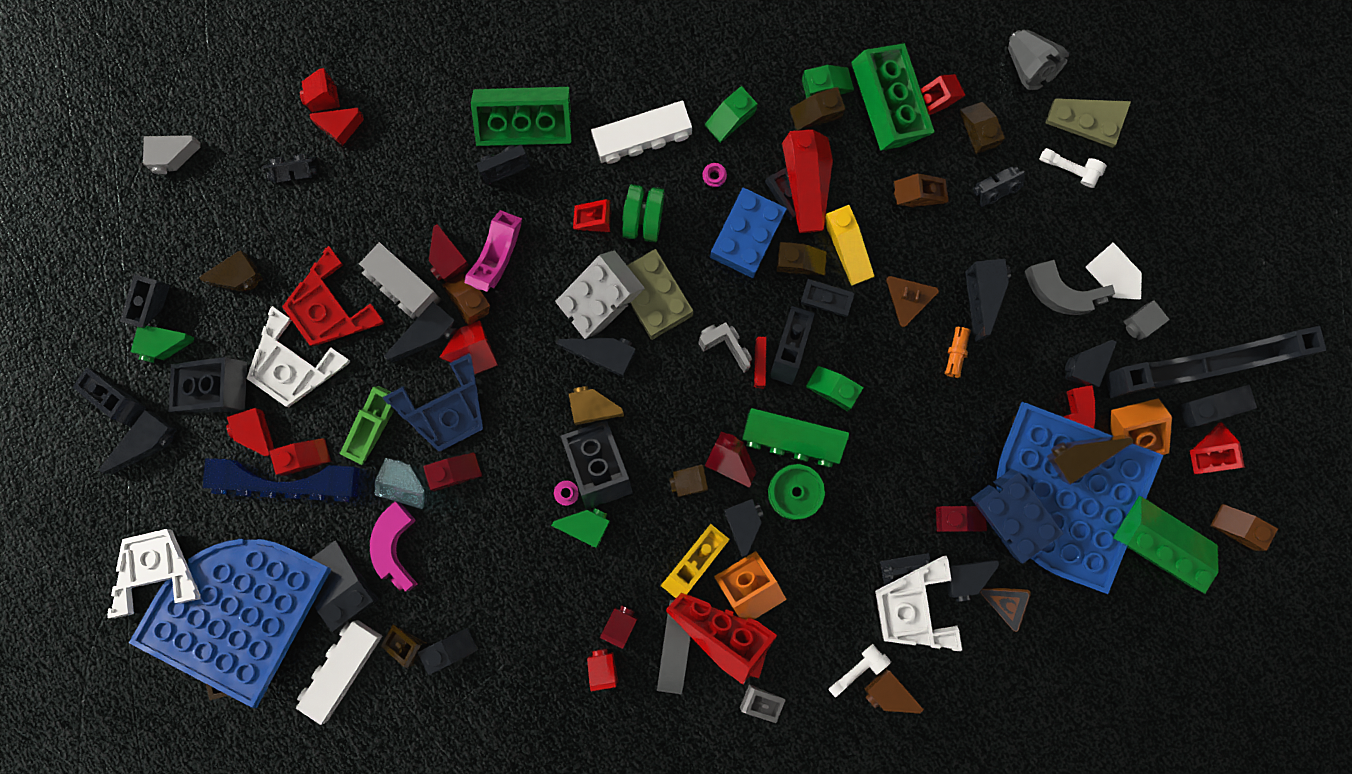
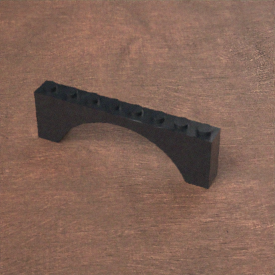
M1317 326L1207 353L1126 366L1105 374L1110 398L1295 360L1326 351L1321 327Z

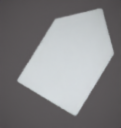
M1114 243L1086 266V269L1103 287L1113 285L1115 294L1112 296L1113 298L1141 299L1142 273Z

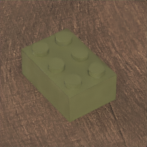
M656 249L627 265L645 288L629 304L651 340L693 316L691 306Z

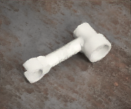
M1045 149L1039 159L1083 177L1081 183L1091 188L1095 187L1099 176L1103 175L1107 167L1106 164L1096 159H1088L1086 166L1083 167L1060 157L1059 154L1049 149Z
M872 644L862 653L865 658L852 668L849 673L833 684L829 691L834 697H837L869 667L876 675L879 674L891 663L890 659L885 654L882 655Z

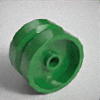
M630 184L623 211V238L636 239L639 235L640 227L643 225L644 241L657 243L663 211L664 189L651 188L648 193L647 202H644L645 190L643 186Z
M801 464L788 465L779 470L770 480L768 487V498L773 510L780 516L791 520L804 519L816 513L821 507L825 496L824 483L819 474L812 468ZM793 488H800L799 497H795L792 494Z

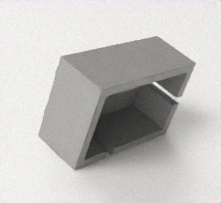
M380 242L359 263L365 269L362 274L378 288L382 284L383 286L380 290L395 304L400 301L398 307L413 320L419 317L432 302L438 305L442 301L430 287Z
M614 250L599 255L555 302L568 318H574L572 324L584 339L601 333L628 306L627 303L632 302L645 288Z

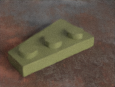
M1055 99L1049 111L1046 124L1113 148L1117 143L1131 101Z

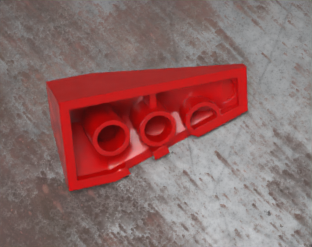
M815 130L790 131L782 142L799 233L823 231L833 163L829 138Z
M680 593L666 609V612L714 662L741 684H744L757 668L777 637L775 633L754 619H742L734 616L732 611L727 609L725 612L711 607L710 603L684 593Z

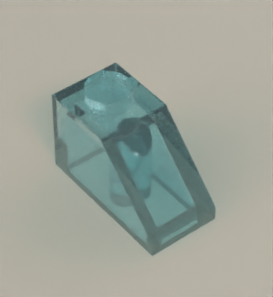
M386 458L375 479V495L423 509L425 490L411 466L399 460Z

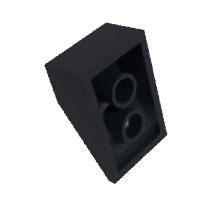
M1005 259L977 261L965 271L974 342L982 341L991 334L1009 283L1008 280L1011 279V270L1009 265H1006Z
M223 357L171 364L169 412H233L245 410L247 362Z
M607 420L561 435L586 510L633 493Z
M337 540L311 558L331 568L313 604L332 632L340 630L348 622H351L380 600Z

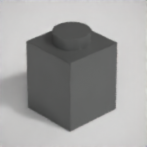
M1153 300L1123 322L1126 324L1128 333L1139 341L1149 336L1170 319Z

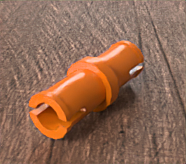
M961 327L955 328L952 347L948 349V354L950 355L945 375L949 377H954V375L956 378L961 377L963 361L968 355L966 348L971 330L962 327V330H960Z

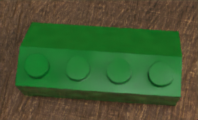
M905 43L864 50L851 62L880 151L902 147L934 133Z
M569 87L473 90L471 109L476 146L571 143Z
M751 408L742 441L747 442L746 447L760 450L761 446L770 448V453L784 456L786 452L794 454V459L808 462L810 458L818 460V465L832 468L833 464L838 465L840 463L849 433Z
M1138 496L1113 539L1188 586L1206 593L1218 574V545L1142 496Z

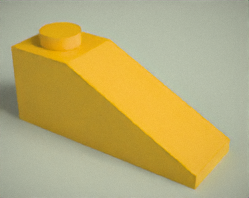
M850 205L827 213L825 225L851 286L873 278L874 273Z
M710 524L661 586L675 598L680 593L687 594L730 539Z

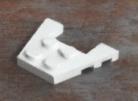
M272 306L269 310V318L266 326L263 328L261 334L263 336L259 348L256 349L247 379L284 406L290 407L347 366L350 360L333 348H330L316 368L278 342L279 337L292 320Z
M165 529L122 540L116 569L119 575L117 585L112 589L111 596H114L112 609L109 608L108 618H118L134 614L132 588L169 579L173 580L175 603H185L201 599L172 530Z
M942 556L875 591L884 641L910 645L923 644L930 645L932 648L940 649V647L952 648L954 651H962L960 633L957 626L932 630L925 585L951 581L947 556Z

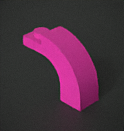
M501 210L491 221L483 251L477 262L466 274L464 283L484 291H488L490 287L495 288L513 252L522 218Z
M395 501L381 514L375 523L370 539V555L373 566L381 579H387L392 575L391 581L399 590L410 591L417 585V582L399 562L396 554V545L400 535L416 520L400 502Z

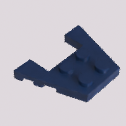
M470 353L450 362V366L461 386L418 408H415L404 386L383 396L384 401L388 405L390 404L404 420L406 419L438 451L483 430Z

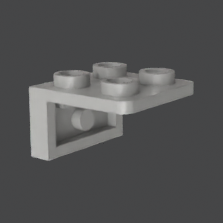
M725 322L718 327L711 325L702 331L699 345L703 352L725 340L742 371L745 373L751 366L750 361L752 358L745 347L741 349L738 344V339L740 338L733 326L728 327Z

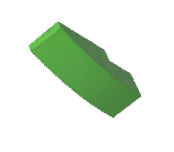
M380 386L372 388L364 408L359 410L340 452L341 455L361 465L364 464L394 411V408L383 399V396L391 393V391Z

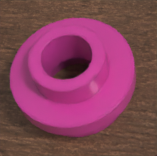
M718 163L707 165L703 171V180L710 187L721 186L727 177L725 168ZM716 172L719 174V178L712 179L710 174Z
M571 481L560 482L554 490L556 501L566 506L575 503L579 496L577 486ZM565 488L571 491L568 498L562 496V490Z

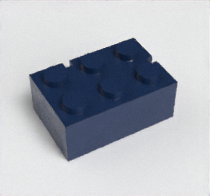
M1010 469L993 482L1002 489L1000 492L988 485L971 498L996 534L1002 538L1001 541L1012 556L1022 564L1064 534L1022 475L1013 469Z

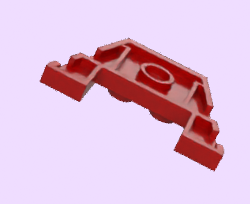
M330 246L325 248L322 252V257L317 263H314L310 273L303 282L299 283L282 306L312 347L385 323L371 303L350 318L323 280L343 266Z

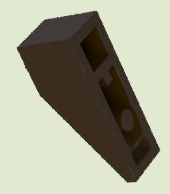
M1119 435L1067 442L1066 444L1062 442L1051 449L1052 453L1046 457L1061 480L1071 485L1134 441L1131 437Z

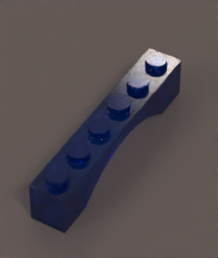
M205 458L203 488L211 489V494L226 495L227 490H236V495L251 496V491L260 492V497L275 498L276 493H285V498L300 499V494L310 495V500H325V496H334V501L349 502L350 497L357 498L360 468L329 465L319 473L306 479L293 482H272L258 477L238 461Z

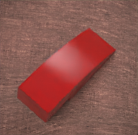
M1093 385L1067 391L1071 414L1064 416V418L1094 429L1095 398Z

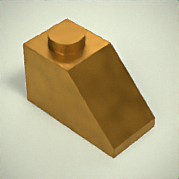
M588 386L575 388L574 393L569 394L573 419L576 425L624 416L621 407L594 389L589 390Z

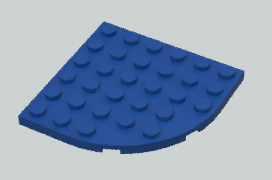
M1021 402L1001 454L997 479L1010 469L1019 472L1064 533L1032 556L1031 559L1060 577L1108 594L1127 548L1113 539L1138 496L1147 498L1163 455L1132 443L1070 485L1061 480L1046 457L1052 453L1051 449L1062 442L1066 444L1067 442L1111 437L1112 435ZM997 487V491L1000 492L1002 489Z
M237 539L211 546L188 559L187 565L201 599L185 603H175L173 580H166L154 597L129 643L238 701L257 709L328 577L331 568L275 542L261 539Z

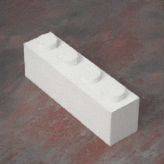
M680 101L592 129L591 131L601 163L607 162L611 164L619 161L620 157L626 155H639L644 149L651 147L652 149H658L665 146L666 142L675 140V142L686 140L689 137L688 135L692 134V126L684 102Z
M359 620L352 621L351 624L348 622L339 634L342 638L337 645L333 644L325 656L328 658L323 667L320 665L311 677L314 681L309 688L305 687L297 698L300 702L296 709L320 725L329 720L382 638V635Z

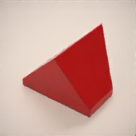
M481 321L457 329L440 355V358L452 362L470 353L475 375L498 366Z
M1222 421L1190 450L1194 474L1245 467L1240 442Z

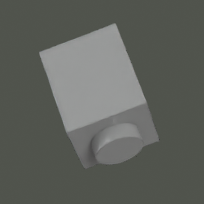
M145 136L143 165L154 174H167V171H177L200 148V142L193 136Z

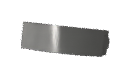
M1055 260L1033 265L1025 270L1028 283L1036 297L1050 309L1062 314H1088L1095 310L1094 306L1109 302L1108 298L1115 294L1113 285L1084 292L1069 288L1061 280Z
M669 614L667 616L657 691L682 694L690 636Z

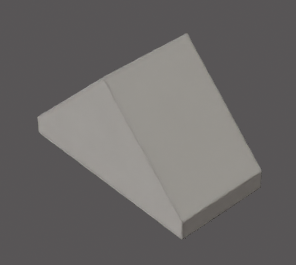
M749 684L740 709L745 714L776 723L785 699Z

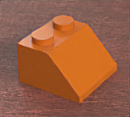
M1159 398L1111 410V432L1113 436L1125 435L1133 439V444L1162 455L1169 453L1172 416Z
M757 551L714 576L737 616L742 619H756L786 600L777 581Z

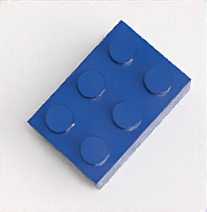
M742 188L711 250L710 258L754 278L787 208L748 189Z

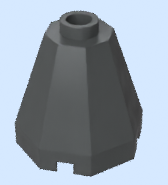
M1016 31L1009 39V52L1020 80L1028 90L1040 89L1043 86L1041 84L1042 81L1050 82L1067 64L1065 57L1069 56V52L1063 46L1032 31Z

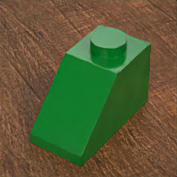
M825 65L804 70L802 83L806 98L838 87L840 95L854 91L847 67Z
M741 86L722 102L705 123V127L721 143L756 113L757 103Z
M137 326L131 352L139 355V360L154 363L155 359L165 360L194 341V337L185 333L146 326L145 328Z
M817 366L806 385L808 389L846 411L852 408L863 389L862 386L847 377L821 366Z
M594 508L593 512L585 510L556 520L552 526L598 548L611 521L606 519L608 514Z

